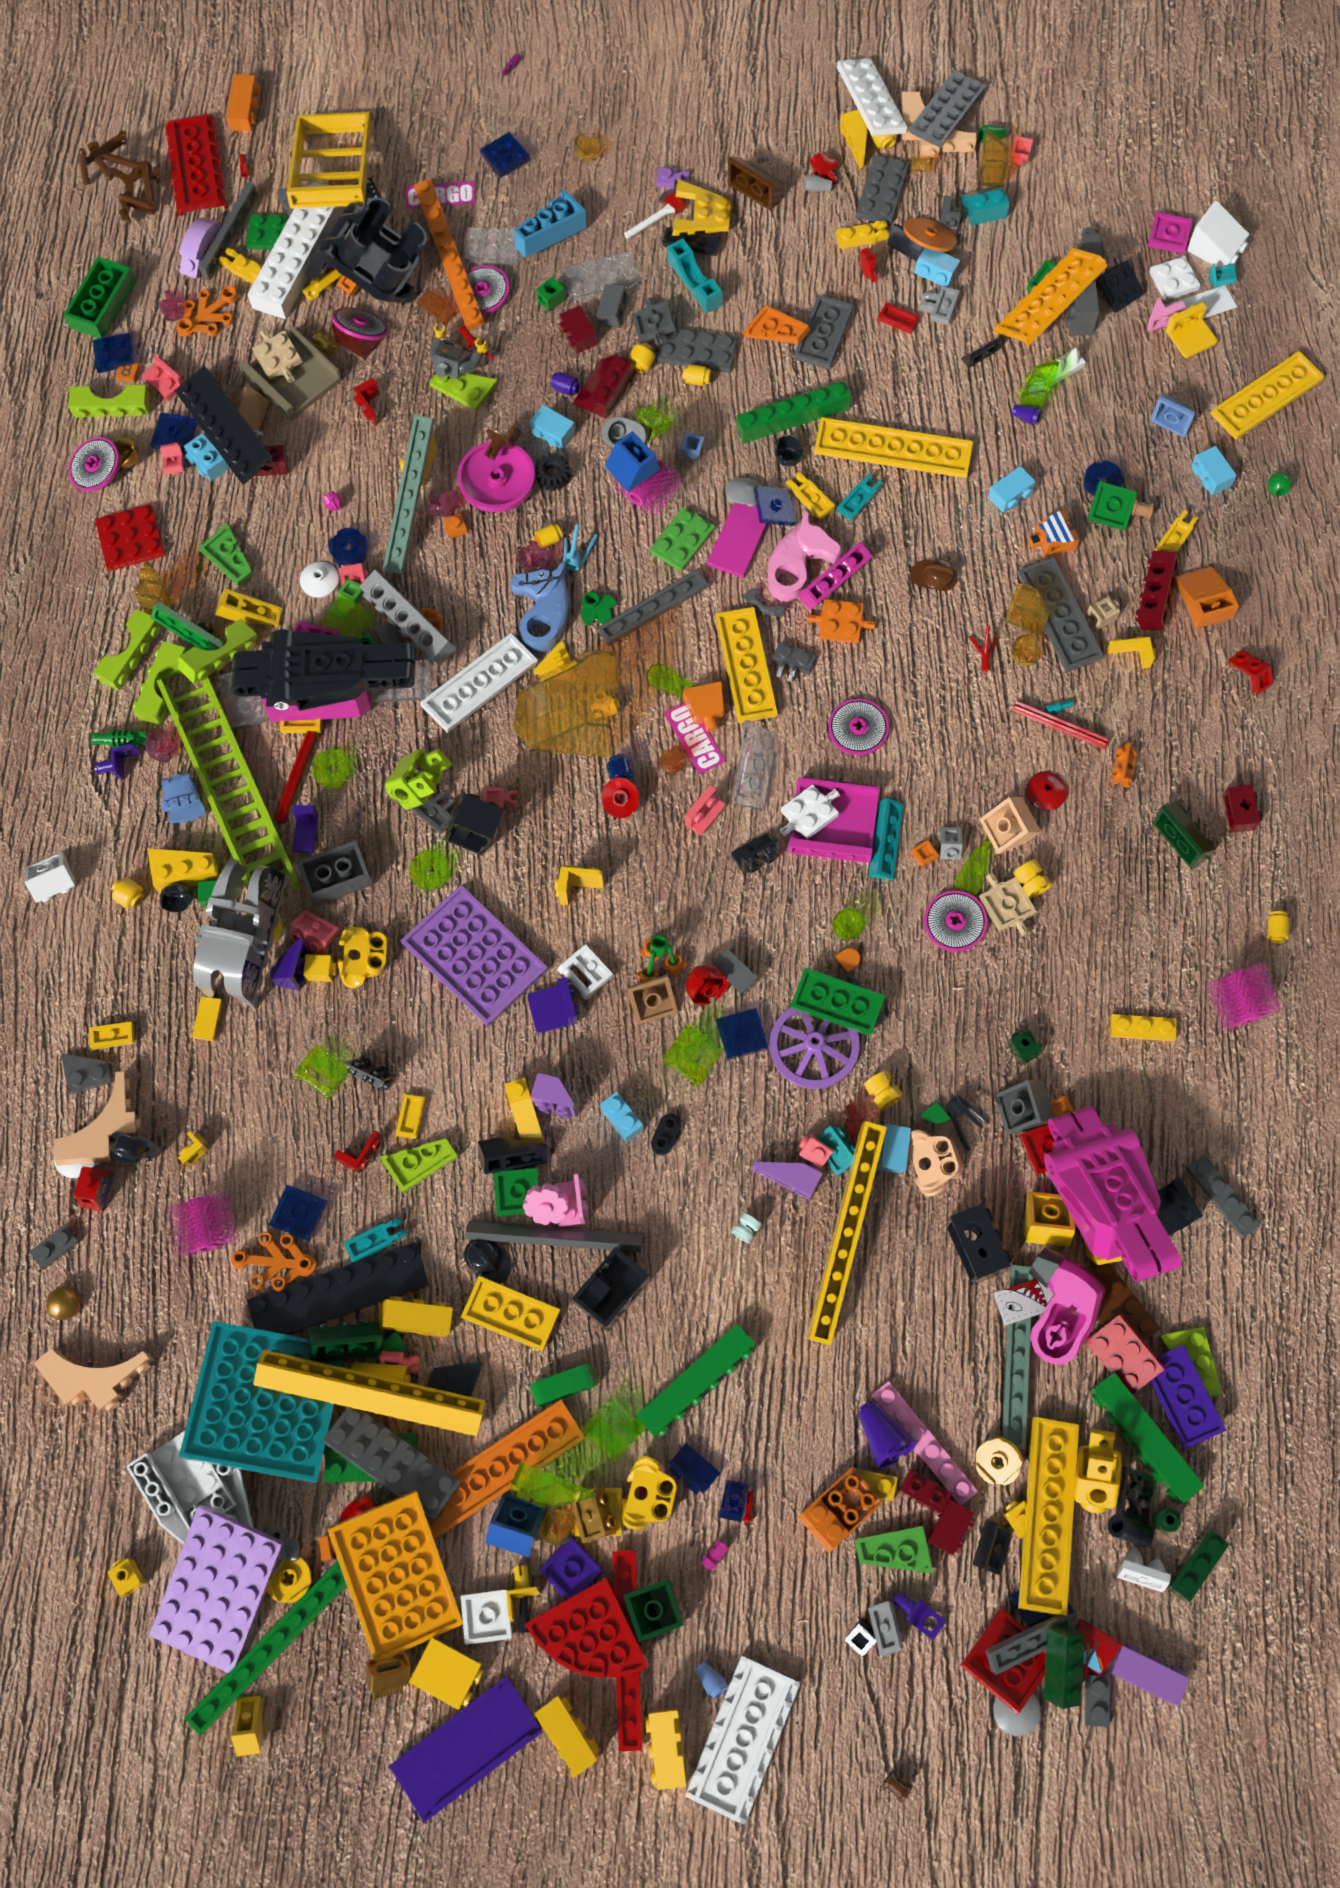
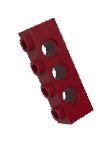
M1152 551V556L1147 561L1148 574L1143 579L1144 592L1140 593V610L1136 611L1135 616L1141 630H1165L1179 566L1177 551Z

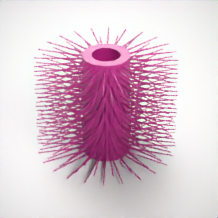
M659 456L657 461L660 470L630 492L624 490L625 488L622 489L625 491L623 494H627L625 496H628L627 498L633 504H636V508L639 505L640 509L646 506L647 509L650 510L651 508L654 510L652 508L654 507L653 503L657 508H662L663 502L661 505L657 503L660 502L658 496L667 495L670 498L672 490L670 491L667 488L669 487L667 484L671 485L670 483L672 482L670 480H672L673 476L668 472L667 467L669 466H666L662 460L660 461Z
M1255 967L1254 969L1252 968V971L1250 968L1247 970L1241 969L1240 971L1235 969V972L1229 973V975L1224 977V980L1216 978L1220 979V981L1215 980L1217 984L1213 982L1214 993L1218 995L1217 998H1214L1218 1002L1215 1003L1217 1004L1215 1006L1219 1004V1010L1223 1012L1222 1015H1219L1221 1017L1218 1018L1225 1017L1228 1020L1227 1022L1230 1023L1228 1024L1230 1028H1232L1231 1026H1236V1024L1239 1026L1259 1021V1019L1265 1017L1264 1015L1271 1016L1269 1013L1273 1014L1272 1010L1275 1012L1276 1007L1269 1000L1272 998L1275 1002V997L1277 996L1270 992L1273 988L1269 990L1265 986L1266 983H1269L1267 982L1269 980L1265 982V976H1262L1265 975L1263 974L1265 972L1261 974Z
M199 1195V1197L188 1199L189 1201L177 1202L180 1204H174L183 1208H178V1211H174L177 1213L173 1214L177 1215L172 1217L179 1219L175 1220L178 1221L175 1222L178 1224H174L177 1226H173L180 1228L177 1229L179 1231H176L179 1232L176 1233L179 1235L175 1236L182 1237V1239L178 1238L180 1240L177 1241L180 1242L177 1243L180 1244L176 1245H182L189 1249L182 1248V1251L193 1253V1250L194 1252H206L207 1254V1251L218 1249L219 1246H229L225 1242L233 1244L230 1242L237 1240L230 1238L234 1234L224 1231H235L228 1229L232 1228L229 1226L233 1225L225 1223L230 1221L227 1219H231L228 1218L231 1216L225 1215L229 1214L226 1213L229 1211L225 1210H230L227 1208H231L224 1206L228 1205L225 1204L228 1202L222 1201L226 1197L221 1195L211 1197L205 1195L200 1197Z

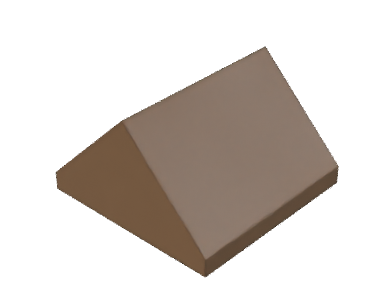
M246 386L234 392L231 401L250 427L260 432L271 402L250 386Z
M668 975L627 987L628 998L638 1025L678 1013Z

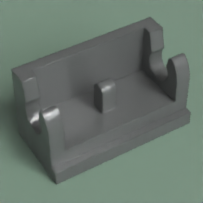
M605 284L596 314L598 319L608 320H603L602 325L616 328L621 327L629 299L625 285Z
M728 948L712 963V965L719 967L728 978L726 980L741 995H745L760 981Z

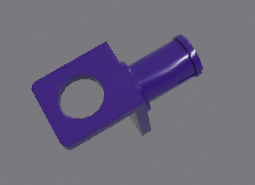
M134 744L111 748L110 760L95 762V766H99L95 767L96 773L101 775L113 772L120 780H124L123 758L139 755L141 750ZM123 750H133V751H131V752H124Z
M899 1591L893 1599V1604L908 1614V1621L932 1640L936 1638L946 1623L944 1618L929 1608L921 1599L916 1603L902 1591ZM927 1617H934L936 1619L937 1626L934 1630H927L924 1627V1620Z

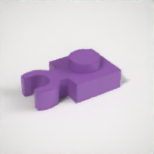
M658 167L656 187L675 188L678 180L688 183L686 179L689 178V172L681 171L676 173V168Z

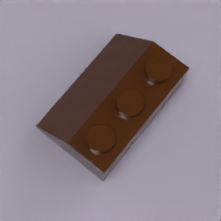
M741 157L728 158L727 184L769 211H772L784 198L785 184Z

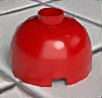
M705 964L696 966L692 969L686 980V991L695 1005L710 1004L709 999L714 996L719 999L727 991L729 982L726 979L728 978L715 965Z

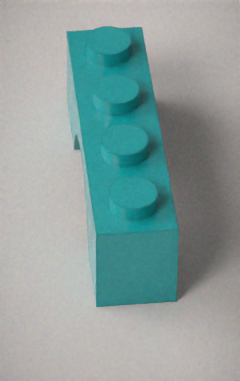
M682 238L667 246L669 264L707 314L722 306V290L713 278L708 280L701 273L695 261L693 251L686 241Z

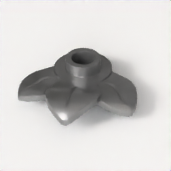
M277 1527L271 1530L268 1535L274 1538L280 1535L279 1540L285 1542L273 1574H276L285 1558L292 1561L299 1560L300 1548L298 1542L290 1538L289 1532L285 1528Z

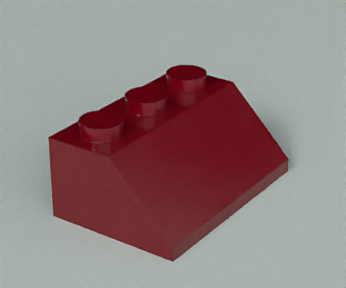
M617 355L600 359L573 401V404L607 419L634 376L633 362Z

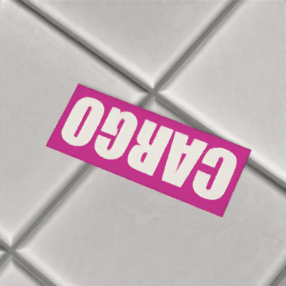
M474 181L433 184L441 206L475 203ZM405 186L406 209L421 208L414 186Z
M685 703L664 712L698 774L726 762L712 736L706 731L705 724H694Z

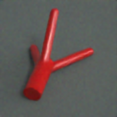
M462 326L459 331L468 341V348L472 349V344L475 345L477 338L473 337L466 326ZM488 351L484 353L491 360H494V357Z
M986 625L984 651L972 635L969 636V639L981 654L982 672L990 671L989 655L998 641L995 638L988 648L990 625Z

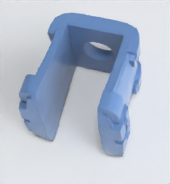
M190 773L176 774L170 776L169 779L161 780L163 786L161 806L163 811H169L168 819L170 823H186L189 820L194 821L198 817L206 815L205 806L200 801L197 786Z

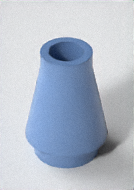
M706 1661L702 1662L695 1669L708 1696L711 1695L713 1699L719 1697L728 1688L726 1679L710 1667Z

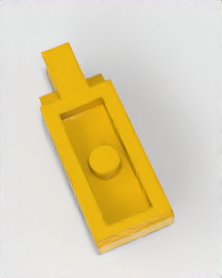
M330 267L320 274L315 282L312 280L311 284L302 291L306 298L312 301L319 297L321 290L330 288L332 282L340 279L342 275L336 269Z

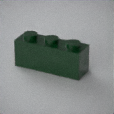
M1211 1529L1203 1530L1171 1576L1167 1589L1183 1602H1191L1230 1544Z
M1066 1624L1048 1627L1043 1698L1061 1709L1080 1706L1082 1695L1085 1634Z

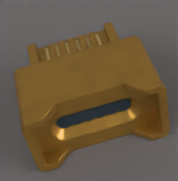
M404 1651L399 1652L392 1658L380 1661L369 1659L366 1661L365 1680L374 1701H377V1698L397 1693L403 1694V1686L409 1684L411 1666Z

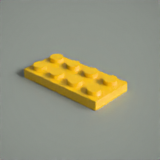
M478 1276L461 1318L544 1352L561 1310Z

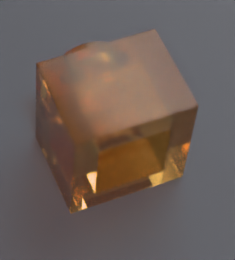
M675 746L671 750L664 751L660 756V768L670 778L686 766V757Z

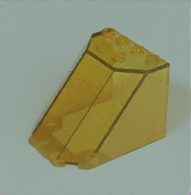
M595 650L540 676L518 692L513 731L524 741L530 751L611 758L608 718L612 688H619L620 685L616 652Z

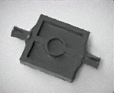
M646 298V307L632 314L640 344L654 339L655 344L659 345V342L660 344L663 343L662 335L676 330L667 300L659 304H653L652 298H648V300Z

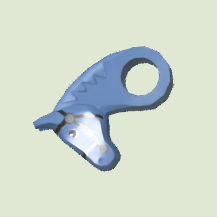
M561 562L556 570L540 569L531 573L517 574L510 581L512 592L515 595H526L536 602L520 620L519 628L525 647L533 652L544 653L553 649L566 629L569 615V594L565 582L566 562ZM537 624H545L551 628L549 633L543 637L532 636L529 634V631Z

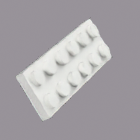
M863 58L838 61L837 69L871 135L906 133L907 126L872 59Z
M510 633L423 699L421 707L448 733L534 667L538 659Z

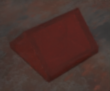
M332 322L331 326L336 342L365 360L382 342V339L365 340L353 337L341 331Z

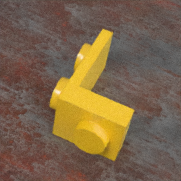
M1137 636L1126 640L1118 638L1111 641L1107 648V654L1139 651L1142 669L1150 668L1156 659V650L1152 648L1150 637L1143 638L1142 636Z

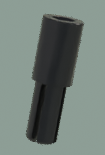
M522 1598L520 1599L519 1633H529L525 1623L529 1622L528 1599Z

